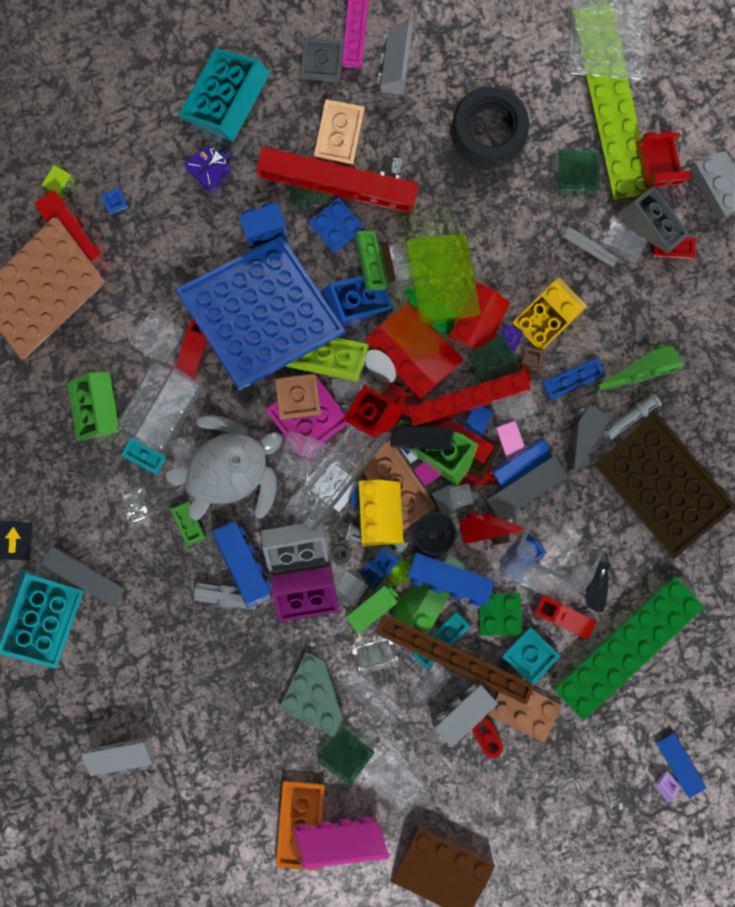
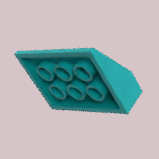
M215 48L178 116L207 132L233 142L268 79L270 72L258 59Z
M20 570L0 625V654L56 669L84 590Z

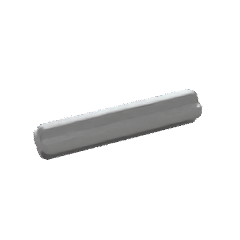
M568 227L563 234L564 238L609 266H614L618 260V256L571 227Z

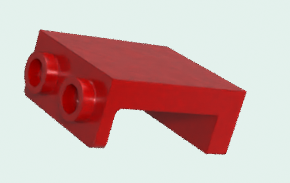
M671 130L661 132L660 134L648 132L643 134V137L636 142L646 188H651L654 185L656 188L677 186L691 179L689 171H681L675 140L680 137V132L672 133Z

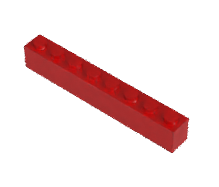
M262 147L256 167L258 178L409 214L413 212L419 184L412 180H400L391 175L383 176L371 170H358L353 166L345 167L337 165L332 161L324 162L311 156H299L294 152L286 153L274 147Z

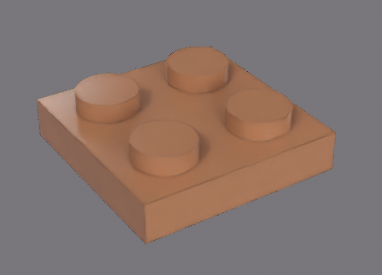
M316 374L275 379L280 420L321 415Z

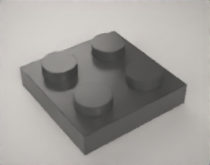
M304 38L301 79L340 83L344 41Z

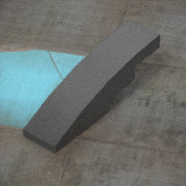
M50 546L40 563L114 607L125 591L123 586L53 546Z

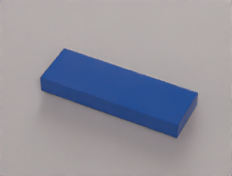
M597 357L543 381L542 385L549 401L606 375Z
M541 438L493 469L492 473L499 487L504 489L553 456L546 441Z
M673 732L655 743L687 798L690 799L707 788Z

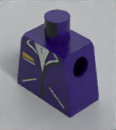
M209 145L183 164L185 169L211 195H214L231 171L230 164L226 160L233 152L227 145H224L218 152Z

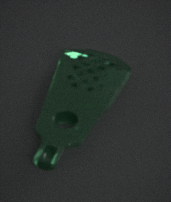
M296 186L290 190L291 202L300 209L338 198V196L317 191L313 192V190L309 189L304 191V188Z

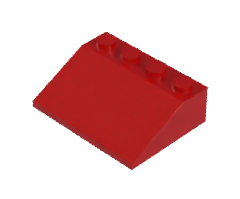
M409 302L365 338V344H369L370 350H379L390 358L396 370V377L420 401L464 361Z

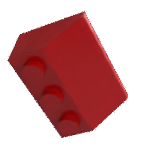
M476 281L448 340L485 357L510 302L494 289Z

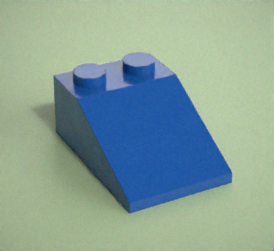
M363 276L328 284L320 291L343 327L394 309L386 289L366 291Z

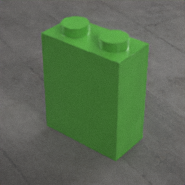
M384 585L345 618L359 634L398 602L395 598L398 595L391 586L386 588Z

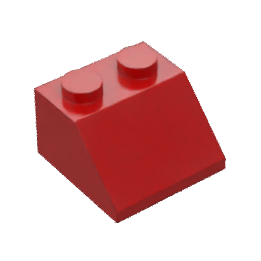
M363 385L342 420L375 438L392 429L401 417L404 409L389 398Z

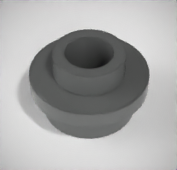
M337 544L331 549L330 556L334 563L345 564L349 561L351 552L346 545ZM339 550L344 551L345 555L343 558L337 557Z

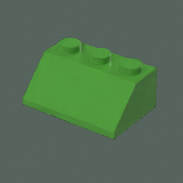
M110 372L87 373L67 382L77 441L105 437L120 432Z

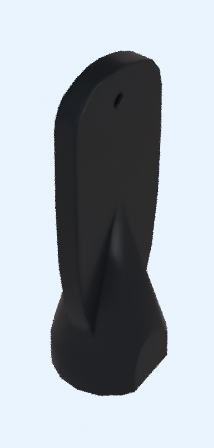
M598 560L595 561V571L589 584L586 603L592 610L603 612L608 594V570L611 563Z

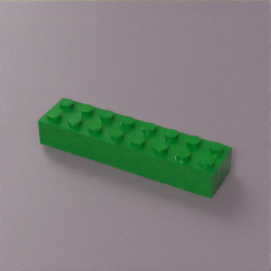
M670 576L551 688L577 717L584 721L705 607L676 576Z

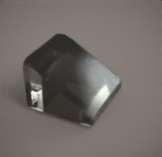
M384 155L380 175H391L400 179L404 159Z

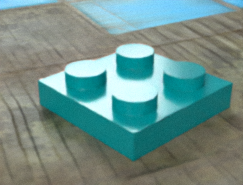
M529 627L502 657L527 682L534 685L560 658V655L536 631Z

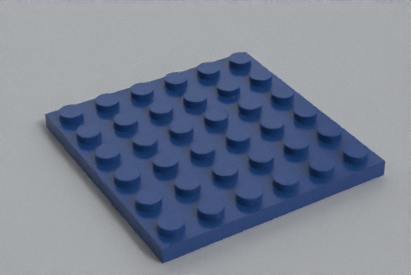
M282 236L176 289L178 297L239 391L344 335L346 331Z

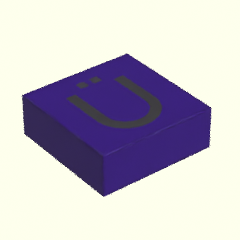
M505 324L496 344L515 352L523 332Z

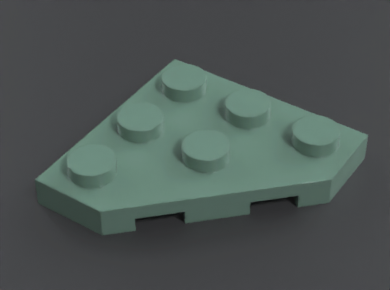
M306 652L279 709L335 737L344 716L337 701V695L328 673L326 661Z

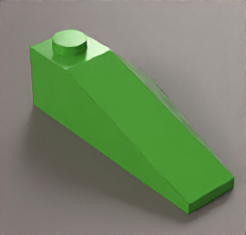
M665 344L655 346L653 351L595 388L596 392L675 372L684 366L683 361L673 346L666 347Z
M401 419L396 426L413 427V424L410 421ZM454 432L452 451L405 449L437 473L458 485L470 469L478 444L464 435Z
M447 555L441 561L463 570L466 564L450 555ZM424 584L421 587L414 585L399 598L390 616L428 635L450 594L443 591L441 594L430 591V587Z

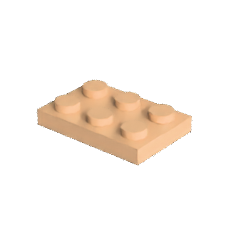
M325 100L314 157L317 160L332 161L347 166L354 165L365 107Z

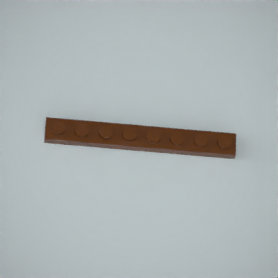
M385 614L382 615L374 633L526 705L535 686Z

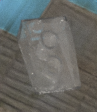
M379 635L375 636L376 640L368 642L367 639L355 642L356 646L352 647L358 676L400 664L394 642Z
M394 743L362 770V775L402 819L434 792Z

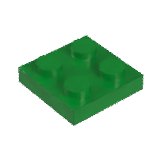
M520 593L490 595L488 604L486 606L481 605V608H479L480 636L522 635Z

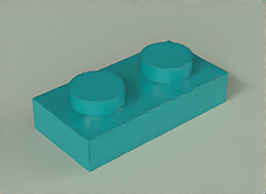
M130 438L121 456L156 475L159 474L168 458L133 438Z

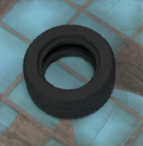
M497 86L480 87L463 97L453 115L451 137L456 151L465 161L479 168L491 169L504 166L519 155L529 132L528 112L519 97L515 96L511 91H507L505 88L502 89V87L498 88ZM483 110L497 111L508 119L511 126V136L504 143L496 146H486L477 142L472 137L468 129L469 120L476 113Z

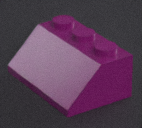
M332 566L271 576L272 595L279 622L340 612Z

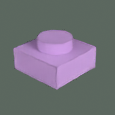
M668 771L662 773L654 785L667 802L674 800L681 788Z

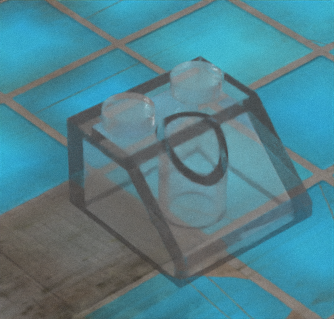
M333 562L331 568L336 594L340 597L338 601L348 608L350 605L355 607L367 589L368 584Z

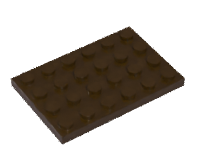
M657 413L653 414L593 464L672 559L679 556L735 509V504Z

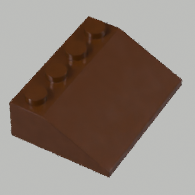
M417 824L391 882L441 907H474L488 883L495 864L492 859Z

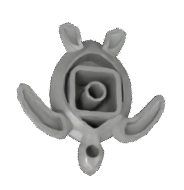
M206 415L198 418L196 424L200 428L219 431L224 434L212 438L203 444L194 454L188 468L173 469L166 472L167 482L174 486L186 483L187 493L196 498L188 507L189 517L197 521L205 514L210 503L229 504L237 502L248 496L260 485L259 497L254 513L256 518H263L273 505L277 492V478L274 470L266 466L265 455L273 454L281 446L283 435L278 432H271L256 441L247 436L248 430L242 423L230 417Z

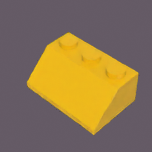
M386 480L359 481L362 546L404 544L400 482Z

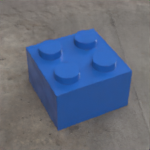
M268 202L263 204L260 209H248L239 216L250 249L268 243L279 236H288L278 203Z

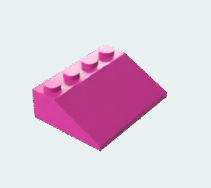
M370 816L360 817L358 821L340 819L339 823L332 824L330 821H321L315 826L304 823L298 824L297 828H292L293 854L304 869L390 859L380 826Z

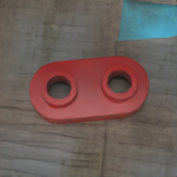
M483 718L472 728V732L487 757L496 758L501 755L503 744L492 723L487 718ZM480 724L486 726L484 731L478 730ZM490 743H495L496 747L495 749L490 750L488 748V745Z

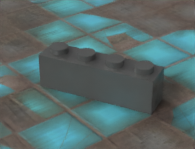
M553 456L487 499L485 503L495 517L508 521L515 516L513 512L519 508L523 511L531 506L530 501L537 497L540 500L549 494L547 490L554 486L557 489L566 483L564 479L568 477V474L556 456Z

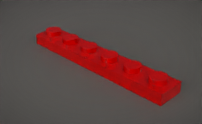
M523 370L409 406L407 409L413 427H418L531 391V386L526 372Z
M390 383L383 393V396L404 409L402 414L409 419L411 418L407 407L422 403V401L393 383ZM448 417L424 425L429 428L454 429V432L460 433L477 443L478 448L474 459L482 464L485 463L494 448V445Z

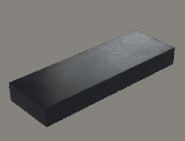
M394 426L390 446L392 448L452 451L454 429Z

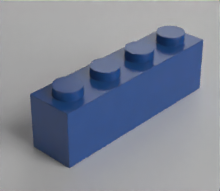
M236 521L214 530L213 538L246 608L249 609L269 600L272 589L268 580L264 581L261 576L263 573L262 567L259 562L255 563L252 557L255 554L252 546L246 544L244 540L246 534L242 526L238 527Z
M415 553L406 577L410 579V583L421 587L424 584L430 587V591L439 594L442 591L449 593L450 598L461 601V598L468 600L469 605L477 608L488 604L495 583L494 580L419 553Z

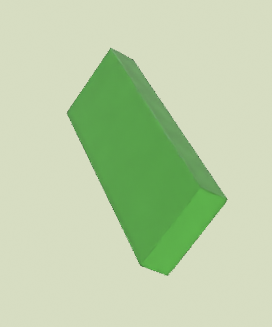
M357 231L355 239L366 291L384 290L387 288L376 232Z

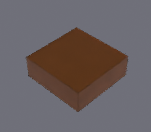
M525 346L520 367L540 372L545 351Z

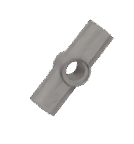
M197 583L194 601L214 603L222 607L234 608L235 606L247 609L237 587L227 585L215 586L204 583ZM255 605V606H253V607H251V608H249V609H256V606H257V605Z

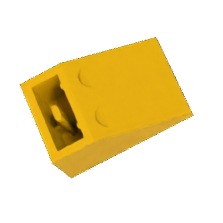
M558 278L513 324L523 332L537 349L543 350L588 306L561 278Z

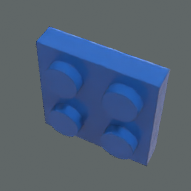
M340 197L308 222L333 254L355 238L357 231L365 229Z

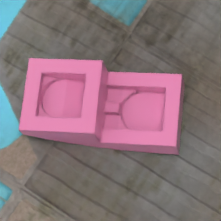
M516 421L496 428L506 461L525 449Z

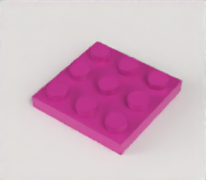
M318 378L317 386L321 415L280 420L278 401L266 409V412L302 459L349 424L342 420L345 413Z

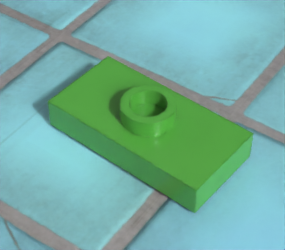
M190 501L170 509L186 546L206 538L199 520L196 521L189 517L188 507L191 504Z

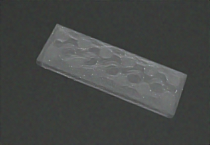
M351 425L285 508L315 531L388 440L391 433L386 431L372 438Z

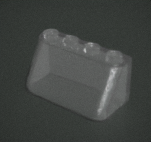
M155 360L148 368L118 420L117 430L164 456L170 449L171 443L180 431L184 420L190 414L191 408L200 396L204 385L176 367L161 360Z

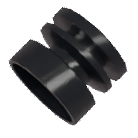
M440 512L424 514L418 519L412 534L415 548L427 557H439L446 554L453 547L457 538L454 522L449 516ZM430 531L439 533L437 541L429 539Z

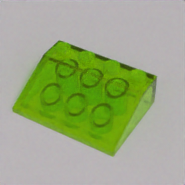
M467 235L432 236L406 240V251L420 326L481 315Z

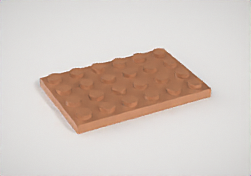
M52 218L0 270V332L20 359H26L106 283L58 218Z

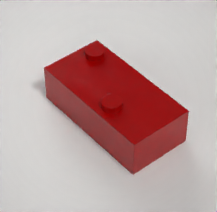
M55 190L34 202L47 223L52 218L59 219L98 272L108 266L101 256L103 252L96 243L93 244L82 227L85 226L78 215L76 217L73 215Z

